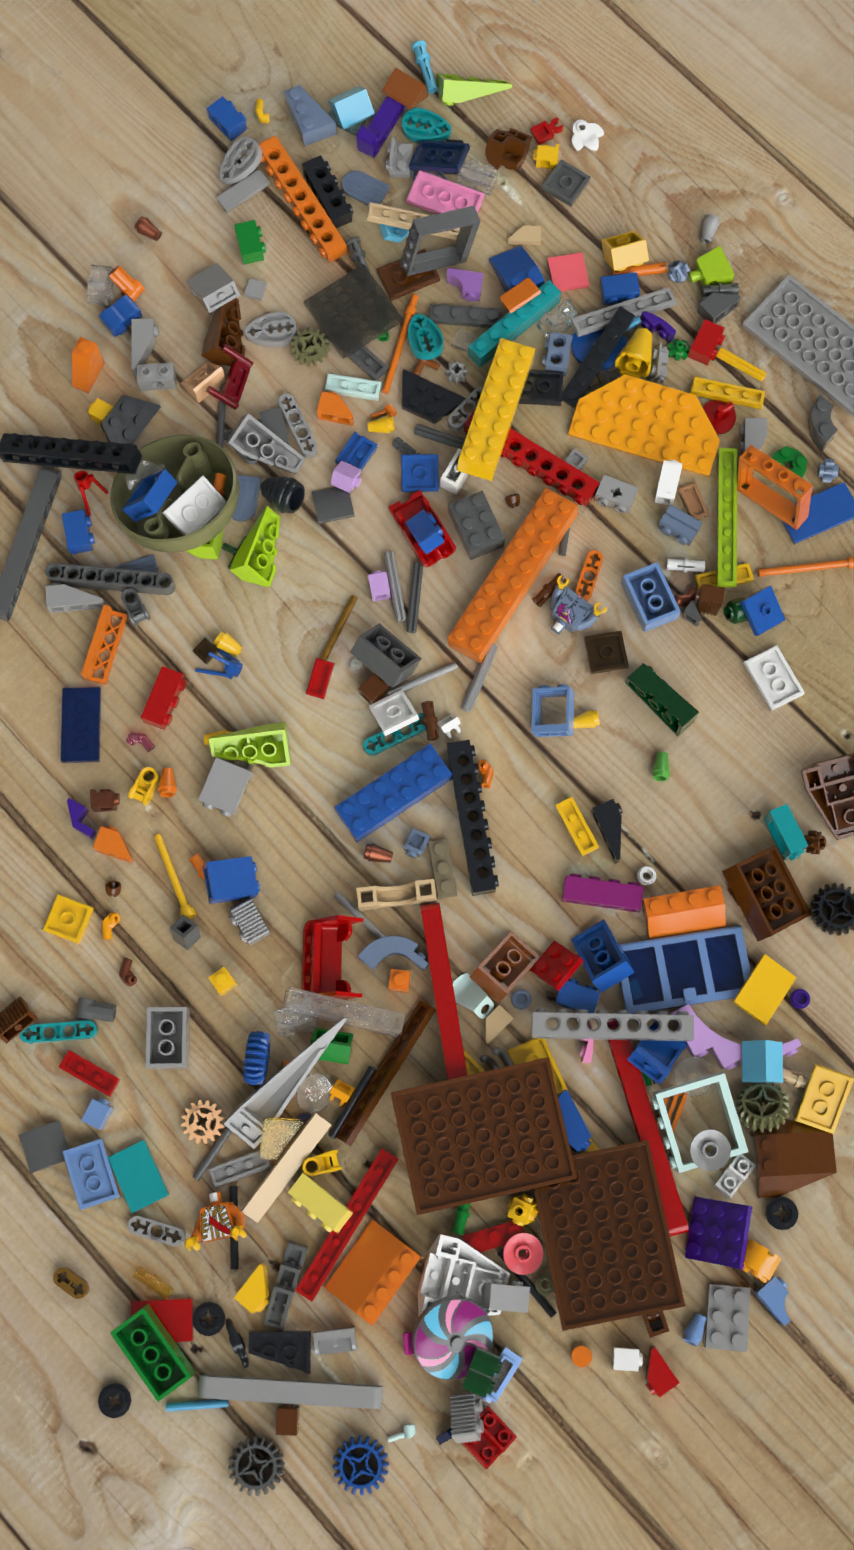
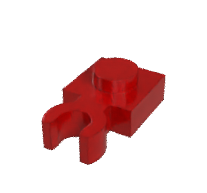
M554 118L550 124L544 121L531 127L530 133L537 144L541 145L553 139L554 133H561L563 125L555 126L559 123V119Z

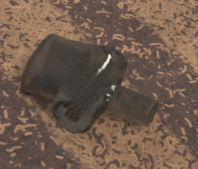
M618 369L599 373L597 375L599 383L590 386V392L621 377Z

